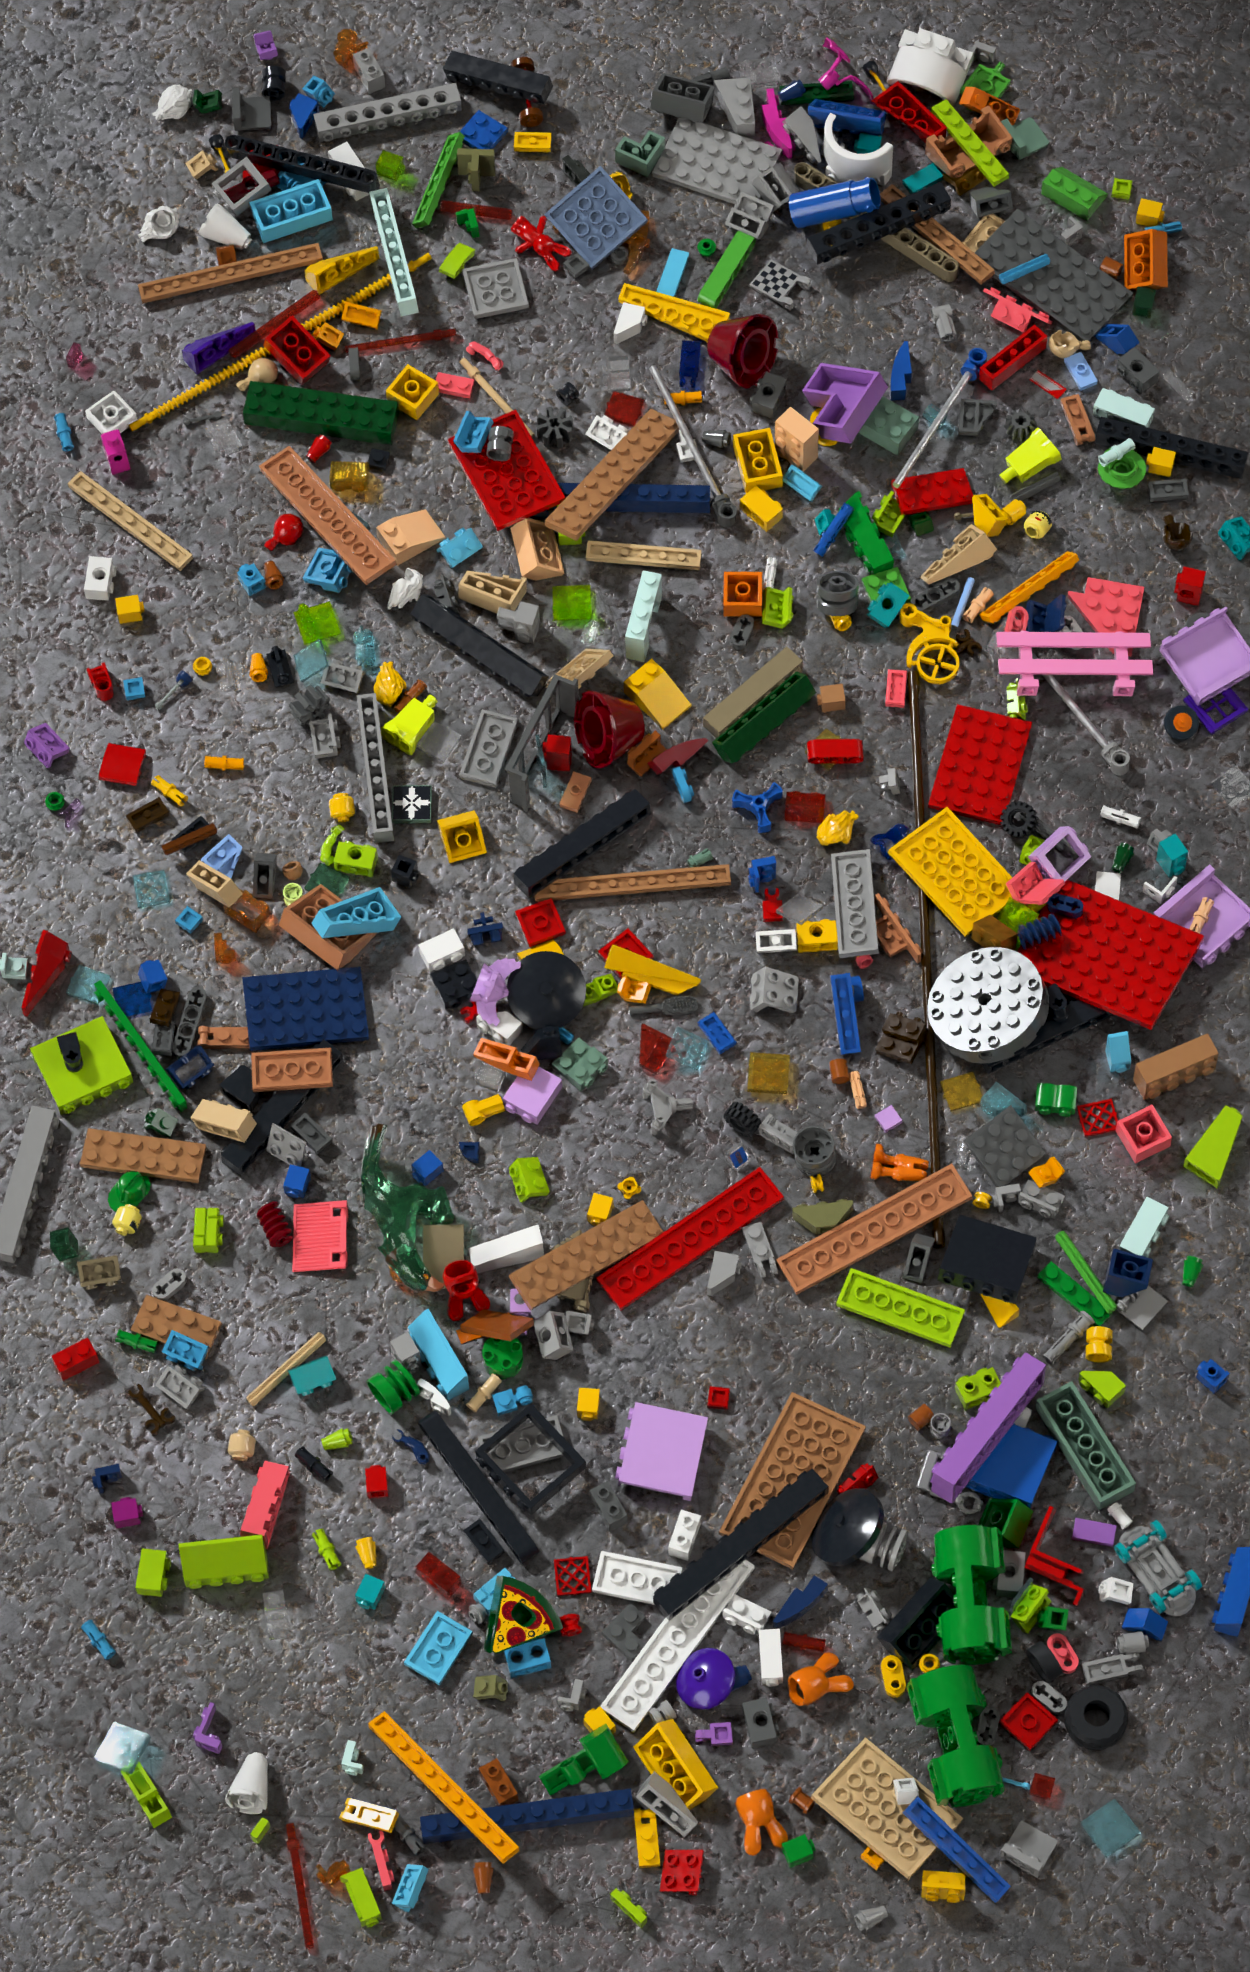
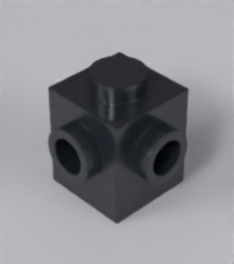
M401 855L398 856L391 870L392 881L411 888L413 882L418 880L420 874L417 861Z

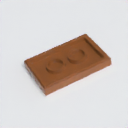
M483 1309L462 1323L460 1329L464 1333L512 1341L534 1325V1319Z

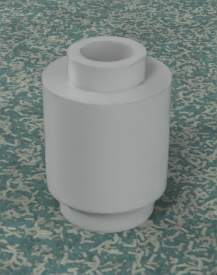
M1142 1631L1122 1634L1121 1637H1117L1120 1654L1146 1652V1648L1149 1647L1148 1636L1144 1635Z

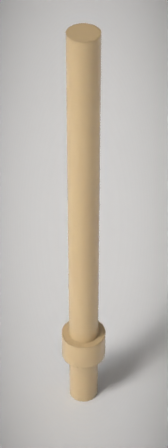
M462 358L459 363L468 371L467 374L470 378L475 379L505 413L513 411L480 375L481 372L477 367H473L466 358ZM524 423V425L526 426L528 432L530 433L531 437L533 438V437L535 436V434H534V433L532 432V430Z

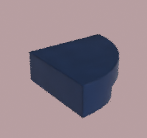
M459 1142L460 1151L464 1158L470 1162L479 1163V1142Z

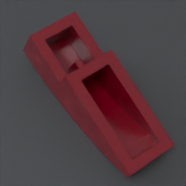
M700 738L680 743L660 753L647 764L658 775L671 764L674 767L683 765L709 740L707 738Z

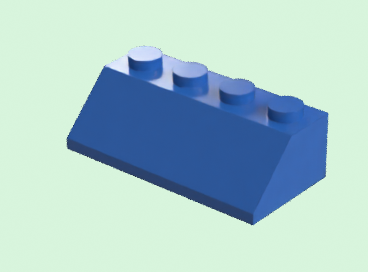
M1237 1547L1236 1553H1231L1228 1565L1232 1566L1230 1573H1225L1222 1583L1226 1585L1225 1592L1220 1591L1217 1601L1221 1606L1219 1611H1214L1212 1623H1215V1631L1235 1637L1239 1636L1250 1597V1547Z

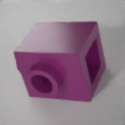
M125 1497L120 1499V1501L111 1502L116 1529L141 1524L140 1517H143L142 1505L137 1504L136 1498Z

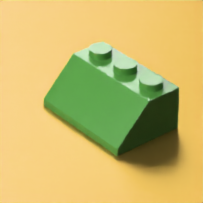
M1064 167L1052 169L1042 182V195L1086 221L1089 220L1108 196V193Z

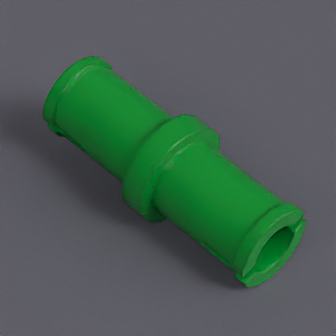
M120 1329L115 1342L130 1345L133 1349L137 1350L139 1348L152 1353L156 1352V1346H158V1341L141 1337V1334L138 1333L135 1335Z

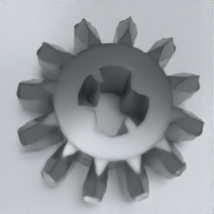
M1021 408L1018 413L1013 410L1011 415H1007L1004 424L1007 436L1012 435L1013 440L1019 438L1020 442L1023 438L1029 439L1037 427L1034 415H1029L1028 410L1025 413L1022 412Z

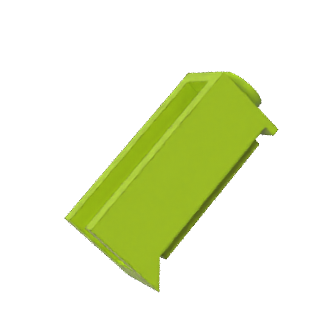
M362 1867L340 1876L341 1882L346 1885L361 1926L372 1927L378 1924L379 1920L382 1919L381 1913Z

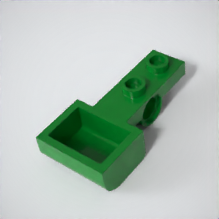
M607 1724L579 1739L584 1749L539 1776L550 1796L569 1784L575 1785L581 1782L586 1777V1774L595 1768L601 1778L605 1779L628 1763L625 1754Z

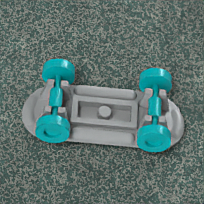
M1159 1521L1151 1522V1529L1143 1526L1127 1529L1120 1537L1119 1543L1114 1545V1549L1120 1560L1130 1566L1147 1590L1153 1607L1157 1612H1164L1170 1616L1187 1614L1195 1604V1590L1197 1591L1202 1588L1198 1575L1192 1569L1186 1573L1181 1569L1162 1542V1540L1167 1538V1534Z

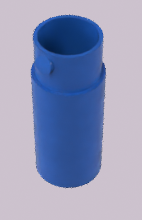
M869 177L864 178V180H850L792 193L789 197L791 218L797 228L860 215L862 212H872L879 209L881 204L878 185L874 178Z

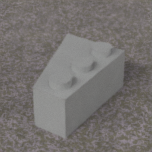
M750 78L714 80V94L718 98L722 110L725 111L734 133L744 137L755 136Z

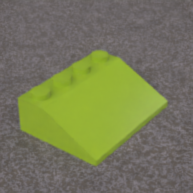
M262 1535L178 1544L186 1587L191 1589L201 1588L202 1585L217 1587L229 1582L241 1584L248 1580L261 1582L269 1578L267 1553Z

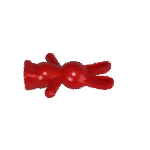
M520 216L511 227V231L525 242L516 247L515 252L520 254L533 246L535 252L544 257L550 269L555 272L558 271L560 265L552 255V252L554 251L563 257H569L572 253L571 250L564 245L555 243L551 237L543 234L547 221L545 216L540 217L537 228L524 216Z

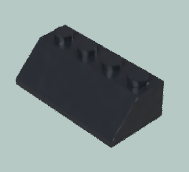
M930 1577L877 1636V1639L891 1655L897 1656L901 1663L909 1670L913 1671L919 1664L921 1657L928 1654L941 1639L936 1630V1625L939 1624V1617L948 1610L958 1608L954 1604L953 1592L945 1582Z

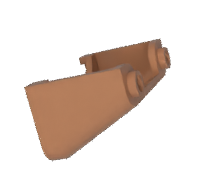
M988 105L981 109L982 115L978 119L974 117L972 124L969 126L990 152L997 156L1010 150L1013 137ZM933 134L926 138L925 155L949 177L959 178L966 171L976 167L951 135L945 138L940 135L937 138Z

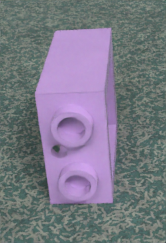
M1069 826L1059 827L1028 856L1031 862H1036L1044 879H1063L1064 882L1092 857L1088 852L1087 846L1077 838L1076 831ZM1065 837L1079 857L1059 875L1045 854Z

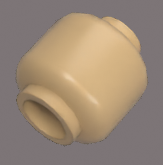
M239 1429L238 1433L231 1434L228 1453L232 1456V1459L247 1461L248 1458H251L255 1450V1437L250 1435V1431Z

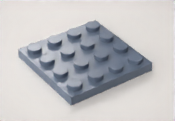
M601 166L544 214L576 252L589 264L592 270L648 222L644 214Z

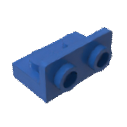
M775 856L751 860V868H748V880L750 887H754L755 893L759 892V881L769 882L776 878Z

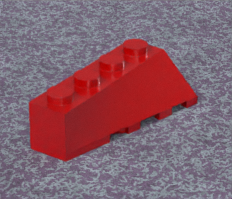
M899 81L871 100V104L902 121L925 143L926 138L933 134L937 138L940 135L945 138L947 135V127Z

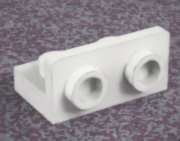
M596 415L585 435L612 450L628 434L629 429L620 424L618 427L613 425L614 420L605 415L603 417Z
M736 1594L730 1600L727 1608L723 1610V1618H725L727 1623L733 1626L737 1624L751 1635L755 1633L759 1635V1630L764 1629L771 1616V1611Z

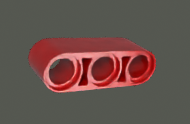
M860 739L810 740L807 742L808 762L811 764L861 763L864 761L863 741Z

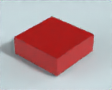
M710 1386L707 1408L728 1410L730 1388Z

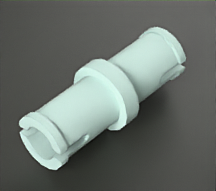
M1128 438L1121 444L1112 446L1109 451L1098 456L1099 463L1105 467L1114 460H1120L1124 454L1135 449L1133 440Z

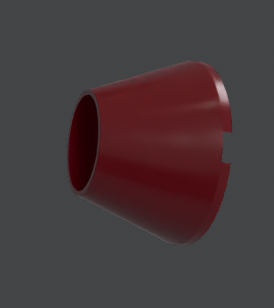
M764 314L721 321L714 326L709 335L707 343L708 355L738 386L743 388H750L753 385L757 386L759 379L763 378L766 372L770 373L775 363L778 349L775 348L776 338H779L777 326L772 318Z
M587 691L582 693L583 697L581 700H577L575 706V734L578 744L583 746L585 751L583 756L587 762L595 768H604L642 741L645 732L644 718L638 705L632 701L596 691Z

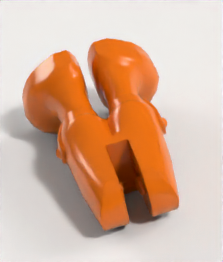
M876 1143L870 1179L876 1180L883 1176H892L897 1181H920L927 1177L926 1170H928L929 1161L904 1154H897L895 1157L887 1155L884 1152L883 1145ZM882 1165H893L894 1168H888Z

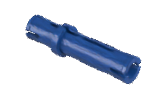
M845 502L843 503L828 529L821 534L822 537L813 549L814 552L822 557L824 556L829 546L836 541L837 534L854 511L852 506Z

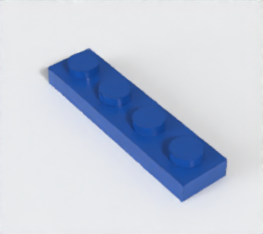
M850 973L830 975L840 1053L842 1055L861 1052Z

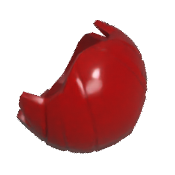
M293 514L279 516L274 524V536L266 541L264 546L273 551L278 543L290 546L295 544L303 533L302 520Z

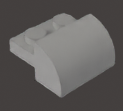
M741 191L734 208H731L725 225L761 239L770 225L768 223L776 206Z

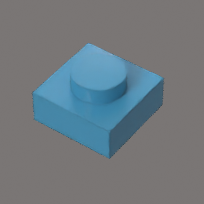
M142 677L123 680L126 701L145 698Z
M187 906L175 919V922L191 934L203 921V916Z

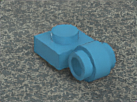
M525 1385L518 1387L515 1395H513L512 1389L493 1394L492 1398L498 1416L518 1410L516 1403H520L522 1406L531 1404L533 1402L531 1389Z

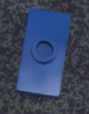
M715 1012L698 1021V1026L719 1055L736 1045L735 1039Z

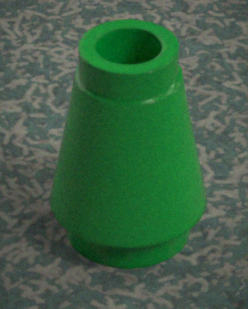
M1187 1256L1183 1264L1182 1285L1194 1287L1203 1268L1202 1259Z

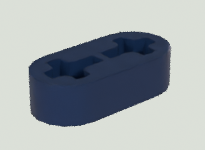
M1058 893L1053 894L1048 899L1047 908L1054 914L1073 919L1079 918L1083 914V903L1079 899Z

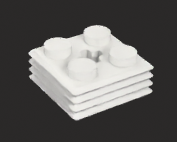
M112 391L85 411L87 419L101 434L116 429L121 433L129 427L128 425L138 420L136 412L116 391Z

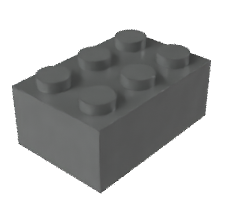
M662 73L652 92L650 110L703 123L713 104L715 86Z

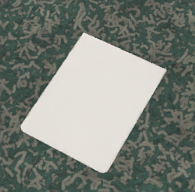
M1097 871L1095 891L1119 900L1121 874Z

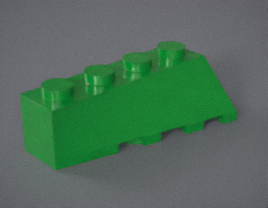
M858 491L845 502L852 506L854 511L850 514L842 528L846 531L845 534L849 543H853L857 557L862 558L865 571L873 575L892 569L894 567V559L884 539H879L878 527L875 522L871 523L870 511L867 505H862V495Z

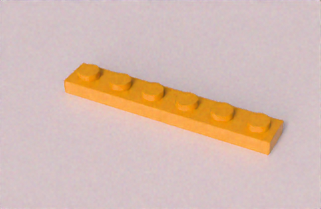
M1069 551L1065 552L979 614L981 619L989 623L999 621L1001 616L1012 610L1016 605L1027 601L1031 597L1030 595L1044 589L1045 585L1050 581L1058 579L1065 570L1072 569L1075 563L1080 560L1078 555Z

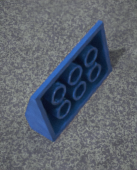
M814 99L808 106V115L813 120L814 127L824 128L828 115L832 113L836 115L833 122V130L835 131L847 129L852 134L864 132L875 136L884 133L887 112L883 110Z

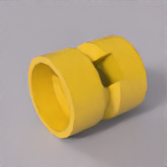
M1095 1326L1086 1330V1342L1089 1344L1086 1345L1085 1358L1088 1361L1102 1363L1112 1360V1346L1110 1344H1112L1113 1331L1110 1328Z

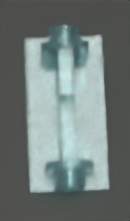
M361 625L353 635V643L356 645L355 660L359 666L363 663L366 666H373L375 662L374 649L367 648L374 646L373 633L370 629L363 630V625Z

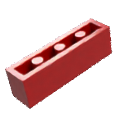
M1034 324L980 367L979 380L993 391L1045 350L1048 336Z

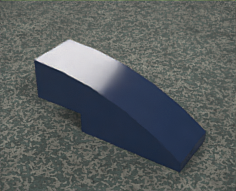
M814 1575L803 1592L795 1588L774 1618L773 1628L778 1629L786 1626L810 1611L828 1591V1583Z

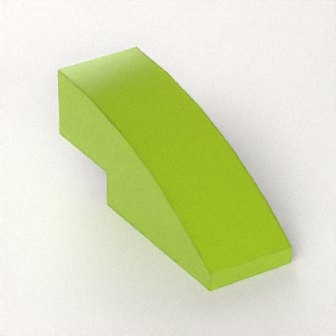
M139 1760L120 1771L153 1828L172 1818L169 1809Z

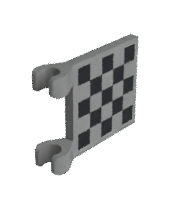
M771 259L749 284V287L776 301L783 308L790 311L794 307L792 304L793 300L790 297H786V295L796 284L804 290H808L811 287V284H809L811 280L806 276H800Z

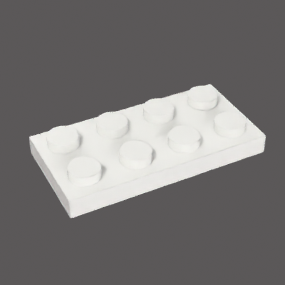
M601 1551L592 1592L655 1605L653 1603L654 1592L659 1587L668 1585L670 1579L675 1574H681L682 1567Z

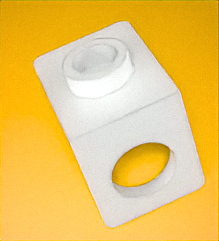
M1174 876L1162 892L1145 882L1143 884V893L1161 904L1166 897L1170 898L1175 892L1177 877Z

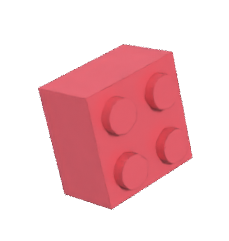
M1153 1105L1117 1121L1116 1133L1135 1164L1171 1146L1172 1136Z

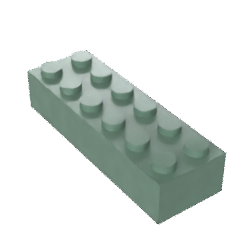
M1072 1381L1036 1400V1411L1053 1438L1058 1441L1059 1448L1098 1510L1135 1491L1136 1482Z

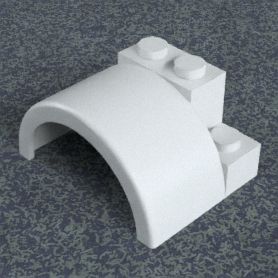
M921 28L918 34L905 29L898 45L899 51L888 76L887 84L892 86L899 81L900 83L921 87L936 94L943 100L947 99L954 107L973 61V52L956 47L955 41L951 38Z
M830 113L825 122L824 141L821 144V154L828 163L825 175L836 183L850 180L859 181L864 180L866 177L874 178L877 184L884 187L892 177L893 145L886 142L880 149L866 154H857L846 150L844 143H841L840 146L837 144L838 138L832 133L836 115Z

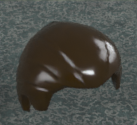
M1173 515L1164 516L1163 522L1166 525L1163 528L1162 538L1165 545L1177 551L1187 548L1193 537L1190 526L1186 523L1174 522Z

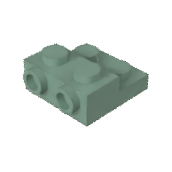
M577 1038L562 1053L563 1057H558L552 1063V1068L579 1091H582L585 1087L589 1088L593 1084L594 1078L598 1074L602 1075L608 1068V1058L594 1046L591 1048L581 1038Z

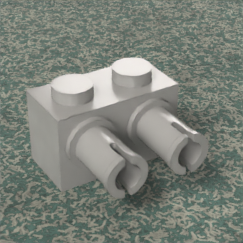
M520 601L516 611L499 607L497 627L514 631L515 639L522 643L534 644L540 626L539 606Z

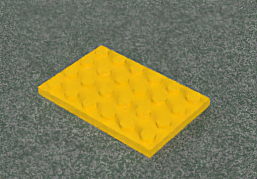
M948 807L944 808L888 850V854L964 937L972 933L974 922L988 915L995 916L1014 901L1006 885L1013 877Z

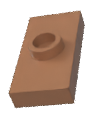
M573 771L560 801V807L578 813L592 777Z

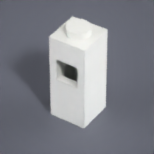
M780 1629L759 1630L762 1685L766 1684L768 1687H775L783 1683Z

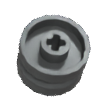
M830 571L820 575L817 579V608L819 611L831 616H845L856 611L858 608L859 585L857 577L845 571Z

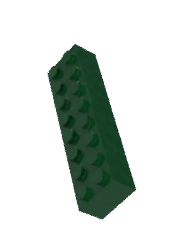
M250 381L243 410L245 425L316 435L321 434L323 436L392 445L399 416L397 401Z

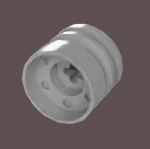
M883 1522L877 1540L859 1559L873 1564L877 1556L881 1557V1568H884L887 1560H890L888 1570L893 1572L904 1554L908 1531L902 1529L897 1537L898 1527L894 1526L890 1534L886 1533L887 1523Z

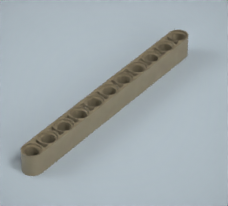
M805 162L798 163L794 167V182L804 190L837 184ZM860 215L853 216V217H848V218L851 220V219L856 218V217H858V216H860ZM904 228L893 235L881 238L882 241L942 280L954 282L957 279L958 262L911 230Z

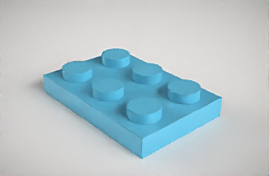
M437 1611L407 1656L404 1665L440 1686L473 1635V1631Z

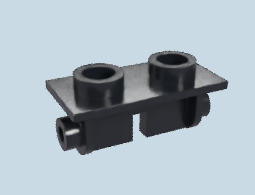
M273 646L270 653L266 655L275 687L294 683L285 649L281 650L278 646Z

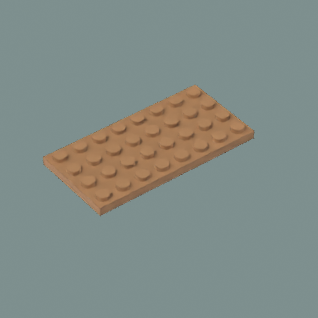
M791 1392L719 1531V1535L724 1536L727 1534L729 1536L734 1532L737 1524L740 1522L745 1523L756 1509L761 1510L766 1506L765 1503L771 1497L780 1495L782 1493L781 1490L790 1483L792 1485L797 1481V1477L802 1472H808L813 1468L829 1486L828 1494L756 1551L794 1570L821 1513L828 1504L865 1432L866 1426Z

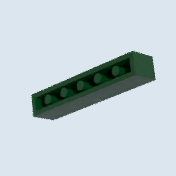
M795 672L717 737L712 744L721 759L729 763L739 761L741 756L753 749L757 742L766 738L769 732L775 727L780 726L788 716L796 713L801 705L809 702L817 692L807 675Z

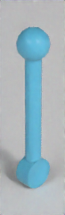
M1002 1777L1003 1782L1020 1786L1027 1790L1031 1788L1029 1783H1022Z

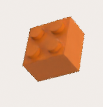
M724 572L723 616L740 617L746 614L751 617H762V572Z

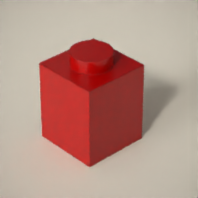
M372 1465L370 1468H365L368 1499L388 1497L386 1467Z

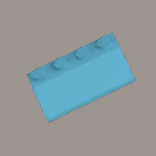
M319 179L249 202L263 243L333 220L331 206Z
M424 1310L408 1326V1332L420 1351L421 1362H425L428 1366L426 1369L431 1379L435 1378L438 1383L436 1385L437 1390L443 1396L445 1395L449 1401L469 1390L468 1375L430 1310Z

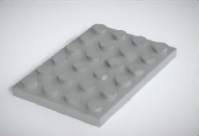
M679 118L654 168L653 177L732 204H736L741 191L761 199L762 197L751 182L778 163L782 155V149L702 122H693L690 119Z

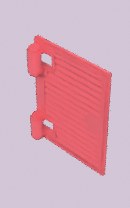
M347 1200L294 1204L292 1272L346 1269L348 1266ZM340 1208V1216L333 1217L334 1209ZM339 1253L340 1261L333 1262V1254Z

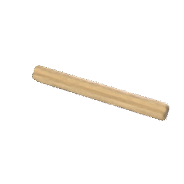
M321 1332L315 1334L246 1397L248 1403L255 1406L289 1375L288 1370L298 1367L326 1342L325 1336Z

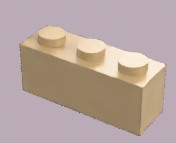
M200 860L186 873L197 889L227 907L234 904L243 894L231 878Z
M202 1099L190 1117L199 1130L244 1143L257 1124L250 1111L237 1109L229 1104L223 1105L215 1100Z

